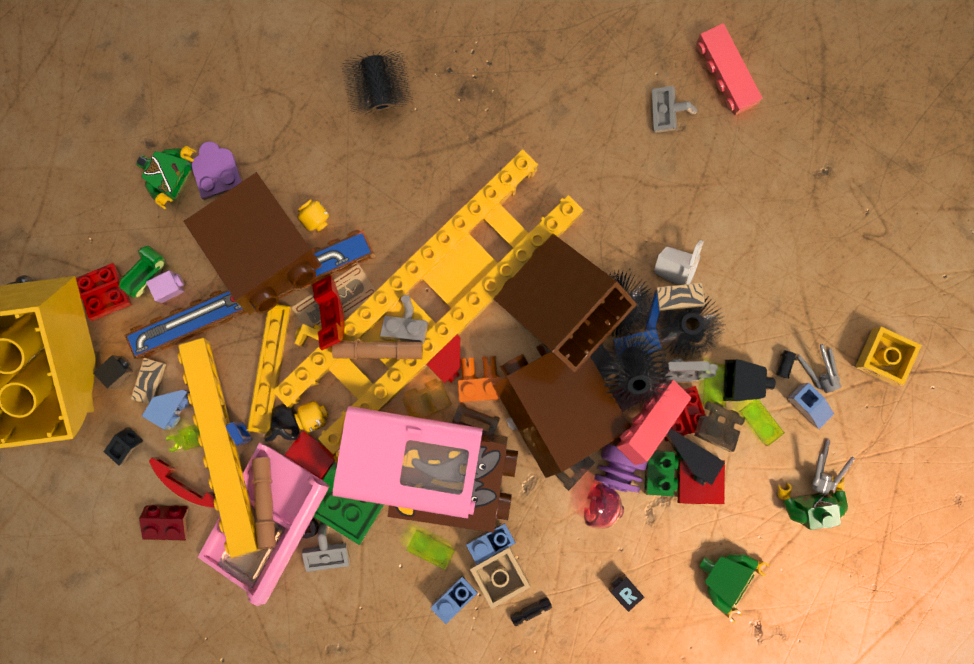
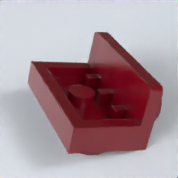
M146 505L139 517L142 540L186 541L188 536L186 516L189 511L188 506Z

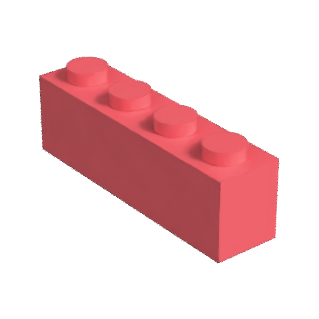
M724 23L700 34L697 40V49L701 55L704 54L707 60V68L716 78L718 90L723 92L726 97L725 102L728 109L737 115L757 105L763 98Z
M674 379L666 382L670 383V385L665 384L662 386L663 384H658L656 386L665 390L656 389V392H658L657 395L654 394L656 397L654 399L652 397L651 399L649 398L643 404L644 409L633 418V424L630 429H627L620 437L621 441L617 448L634 465L648 462L691 399Z

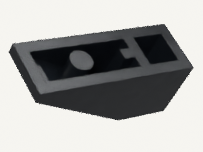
M670 428L666 438L687 471L693 475L692 480L702 486L705 483L712 485L725 462Z

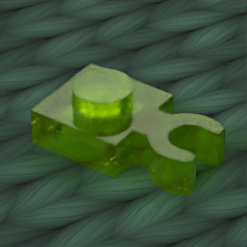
M195 424L178 430L179 435H171L166 438V441H175V447L169 449L170 452L179 451L182 447L186 451L200 446L198 441L200 431L199 427Z

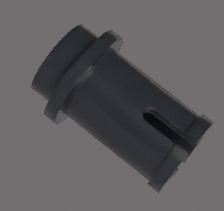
M784 350L783 354H780L782 358L776 375L789 379L794 361H797V358H795L796 353Z

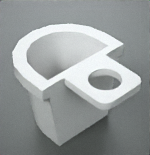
M700 240L696 244L693 254L666 247L658 255L654 273L676 286L690 284L701 257L700 252L704 241Z

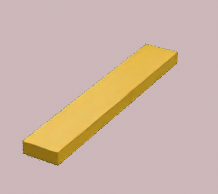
M277 304L267 312L247 431L266 434L271 428V415L276 400L273 390L278 387L291 312L290 306Z

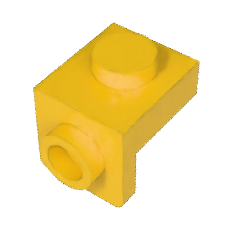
M303 324L295 333V344L303 346L307 336L318 340V331L322 330L321 326L315 324L314 327Z

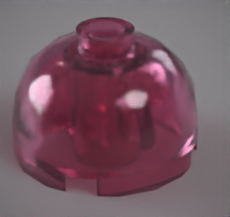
M595 484L587 496V499H591L589 509L586 507L584 509L585 524L596 529L612 527L623 516L624 506L622 505V500L619 493L603 484Z

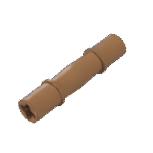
M359 340L341 341L332 346L333 358L355 360H358V358L422 359L423 343L401 342L400 340L397 343L381 341L359 342Z
M270 458L252 459V484L255 485L257 548L270 549L276 547L271 490L273 480L271 479Z

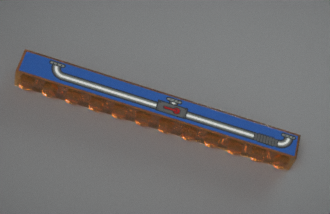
M354 230L348 233V237L342 240L339 238L333 239L324 248L316 247L311 249L322 264V267L316 270V277L304 287L294 288L292 286L279 295V299L309 287L330 275L334 276L375 258L376 255L364 230ZM218 290L209 295L210 298L203 301L202 299L192 301L189 307L174 309L170 311L169 316L164 318L162 316L150 320V324L144 327L143 325L135 326L130 329V333L124 336L134 359L143 360L243 316L247 312L235 301L229 290L223 292Z

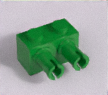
M655 451L652 454L645 469L644 494L673 496L674 491H677L678 481L677 478H674V469H678V456H675V452Z

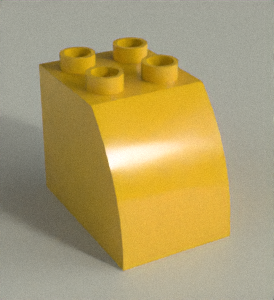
M75 276L0 286V448L74 439L85 420L93 391L95 377L93 372L95 371L96 357Z

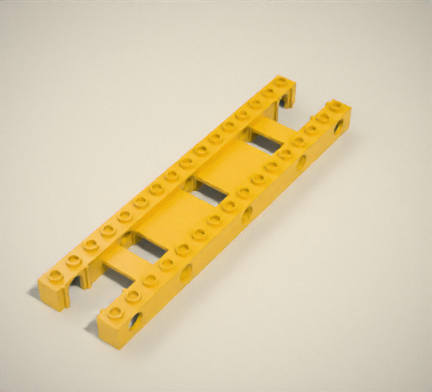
M522 149L344 322L342 341L362 340V342L381 341L397 343V341L381 339L380 334L384 317L403 318L405 308L401 300L402 296H409V291L419 281L422 282L424 280L448 304L451 310L435 323L410 297L414 307L412 319L428 322L422 359H380L389 370L373 384L350 359L333 358L332 346L324 350L318 347L273 392L287 407H293L295 404L300 403L299 400L302 399L300 395L307 388L319 385V381L331 371L358 399L352 407L381 411L427 366L426 364L457 334L459 335L494 301V297L502 290L505 282L514 277L532 257L537 247L543 245L552 234L560 237L582 215L584 210L568 195L565 199L562 198L559 205L545 218L542 217L540 223L528 233L501 206L511 195H515L517 185L525 177L532 178L537 171L538 164ZM486 221L513 248L499 263L470 235V232L480 222ZM343 411L341 413L342 416L327 430H323L321 432L322 435L318 438L332 454H336V451L340 450L347 411Z

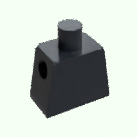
M739 359L725 360L723 401L762 399L766 396V390H773L775 388L776 381L773 377H767L766 367Z

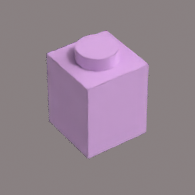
M170 270L146 282L154 300L159 303H163L185 292L182 287L184 282L181 276Z

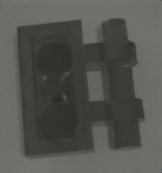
M707 401L704 408L710 411L709 415H700L694 436L728 452H734L740 435V431L734 429V425L736 423L742 426L745 418L739 416V413L734 410L729 411L723 408V405L717 402ZM719 416L726 418L724 424L718 421Z

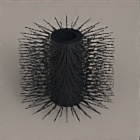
M377 54L365 58L362 57L363 59L345 60L356 61L351 62L355 63L353 66L344 65L347 71L351 70L349 75L342 71L347 79H352L351 83L357 86H348V89L353 88L352 90L354 91L351 92L358 93L355 94L358 96L349 95L357 97L353 98L355 100L352 101L359 102L356 103L359 105H354L358 107L353 108L365 111L364 109L367 111L369 109L377 111L387 110V108H392L393 105H406L399 104L396 101L406 103L400 99L405 98L402 96H407L403 95L407 93L400 92L404 91L401 90L404 88L398 87H405L399 85L402 84L399 82L407 83V80L400 76L406 71L399 69L401 67L393 66L397 65V62L391 61H398L400 59L402 63H405L399 56L400 54H397L398 56L394 54L387 56Z
M619 270L617 272V275L614 272V275L609 274V276H613V279H615L621 285V287L627 292L626 288L631 274L627 279L626 285L625 281L627 272L624 276V281L623 271L620 275V280L618 275ZM645 282L635 291L629 293V296L637 305L616 327V338L619 333L620 338L622 335L625 337V333L629 336L630 332L628 331H632L631 333L635 334V330L640 331L639 329L644 327L645 321L647 323V317L649 320L647 309L652 312V309L647 304L654 301H650L651 299L649 298L651 297H646L649 291L644 290L648 285L638 291Z
M709 302L703 308L692 307L688 308V311L687 308H683V310L677 309V313L676 309L665 310L664 314L666 315L661 318L663 320L656 323V325L660 326L668 325L658 335V337L661 335L659 340L666 338L661 342L663 343L672 337L676 338L668 346L670 347L675 342L668 353L674 348L671 355L675 354V357H682L683 360L684 355L678 354H685L688 360L690 359L691 361L694 351L695 355L697 352L700 355L702 352L704 354L705 351L709 353L707 349L713 347L714 343L712 342L716 340L714 338L722 332L718 331L713 334V332L720 328L714 330L712 328L726 325L720 324L721 321L718 320L720 317H717L719 314L712 316L718 310L707 316L703 315L711 307L709 306L702 313ZM686 323L692 327V330L686 327Z
M633 336L631 347L629 344L628 348L626 342H624L625 348L620 347L623 349L621 355L618 352L616 354L612 352L616 357L610 355L602 357L612 358L616 361H608V363L603 361L600 365L617 364L601 368L603 372L609 369H617L611 373L608 371L602 376L605 375V379L608 382L609 380L611 382L613 379L619 380L614 384H604V387L607 385L608 388L609 386L611 388L612 385H620L616 389H624L612 397H617L622 392L624 393V391L628 390L622 397L630 392L626 400H630L632 395L634 400L632 398L631 400L634 403L636 394L638 406L640 394L641 396L645 394V399L648 398L646 393L651 394L648 390L654 391L651 387L659 388L655 384H663L662 386L665 384L670 385V383H660L655 380L670 379L672 376L656 377L661 373L664 375L666 372L671 371L670 369L669 371L656 372L657 369L662 368L661 370L668 366L664 358L658 362L652 361L656 357H666V354L663 356L660 353V355L657 354L655 357H650L653 353L662 351L663 348H660V350L658 348L656 351L648 353L650 349L652 350L657 345L654 344L646 350V347L652 342L651 340L641 349L645 341H641L639 346L637 338L635 347ZM659 362L662 363V365H661L660 367H655V366H654L655 364H657V363H659ZM612 374H616V375H617V376L614 377V378H609V377H608L609 375L611 376ZM616 389L610 390V391H606V393H607V392H608V393H609V392L611 393L612 391L614 392Z

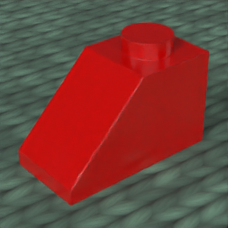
M457 334L426 364L445 384L448 381L452 383L460 375L458 371L461 369V337Z

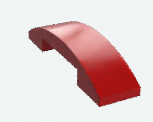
M331 275L312 284L314 300L319 304L322 330L318 331V340L321 350L341 342L344 336L342 304Z
M151 457L149 463L163 484L172 492L194 504L215 508V493L212 491L206 492L203 497L171 476L176 468L158 457Z

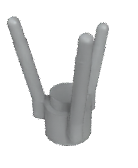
M820 344L821 354L827 369V373L820 375L821 380H819L801 355H798L797 358L815 381L817 388H823L824 392L828 393L841 388L832 349H828V359L824 345Z
M829 439L825 442L823 453L819 454L815 478L811 486L813 490L823 494H829L830 490H836L837 484L855 460L854 457H851L834 481H831L832 476L823 473L830 445Z

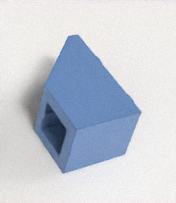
M802 383L787 398L817 429H820L834 415L826 399L810 383Z
M180 390L153 397L142 417L163 430L171 429V427L174 428L180 420V412L190 404L188 400V393L190 391Z
M504 523L495 527L494 533L484 532L466 543V546L476 564H479L516 542Z
M462 576L432 603L431 610L447 624L478 592Z

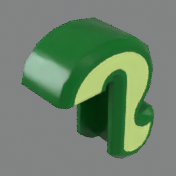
M144 246L138 250L141 258L119 281V288L132 298H138L142 295L147 286L146 282L159 276L165 266V258L151 246Z

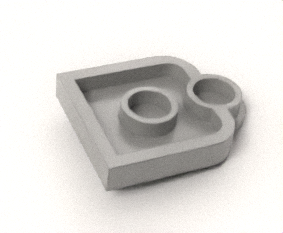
M673 359L668 362V366L661 372L671 369V371L666 372L664 375L662 373L659 375V377H672L670 379H661L660 383L673 379L676 382L701 381L705 378L716 376L718 366L706 361L683 362V359Z

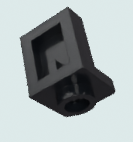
M127 427L114 435L103 452L120 466L127 460L132 451L142 444L143 440Z

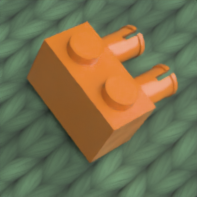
M488 356L482 357L484 369L482 379L475 377V358H468L469 367H467V358L460 359L462 378L458 380L459 402L500 399L493 387L494 384L502 380V377L497 375L496 356H490L491 365L488 363Z

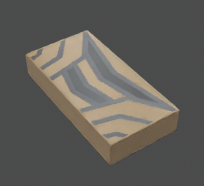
M702 283L657 287L659 311L702 307L705 305Z
M148 358L143 359L131 399L149 404L152 398L157 396L166 367L165 363Z

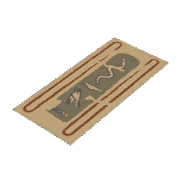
M359 264L334 279L344 317L359 308L376 292ZM313 294L291 307L302 325L306 324L314 327L317 324L321 326L319 304L314 300Z

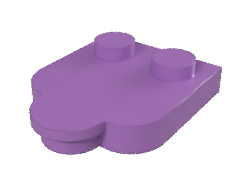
M205 142L201 145L199 156L195 157L192 162V169L203 200L224 194L242 182L235 157L228 149H220L214 142Z

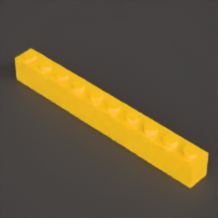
M201 338L178 345L180 350L178 352V359L185 370L183 379L190 391L188 393V400L195 411L193 420L200 431L198 441L205 452V456H203L204 465L207 469L209 468L211 476L208 478L209 485L214 490L216 496L214 498V506L220 513L221 520H219L221 532L225 533L226 542H224L225 551L228 555L230 554V558H238L261 551L262 549L257 548L255 519L236 444L225 427L230 424L210 341Z

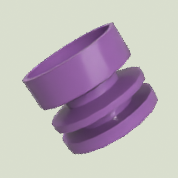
M609 444L604 446L601 458L609 461V465H598L597 469L606 471V475L595 474L594 479L606 487L618 491L639 493L640 487L632 485L631 481L642 482L643 479L635 475L634 471H645L648 462L634 465L616 446Z

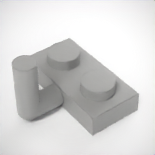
M667 86L652 89L653 125L656 133L677 130L676 112L686 110L692 115L697 113V107L689 101L676 103L675 87Z
M404 295L401 298L405 308L403 318L385 316L380 334L381 339L400 340L401 342H422L424 344L428 322L412 319L414 307L410 297Z
M323 522L319 524L317 535L319 547L304 548L302 550L306 572L347 567L350 564L346 543L328 545L326 538L328 525Z

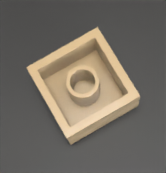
M510 547L479 564L474 563L470 566V571L491 609L530 588V583Z

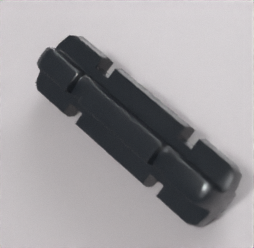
M545 597L539 600V603L535 602L525 607L520 613L512 614L511 620L514 626H519L523 624L524 620L528 621L542 614V611L550 610L552 604L549 598Z

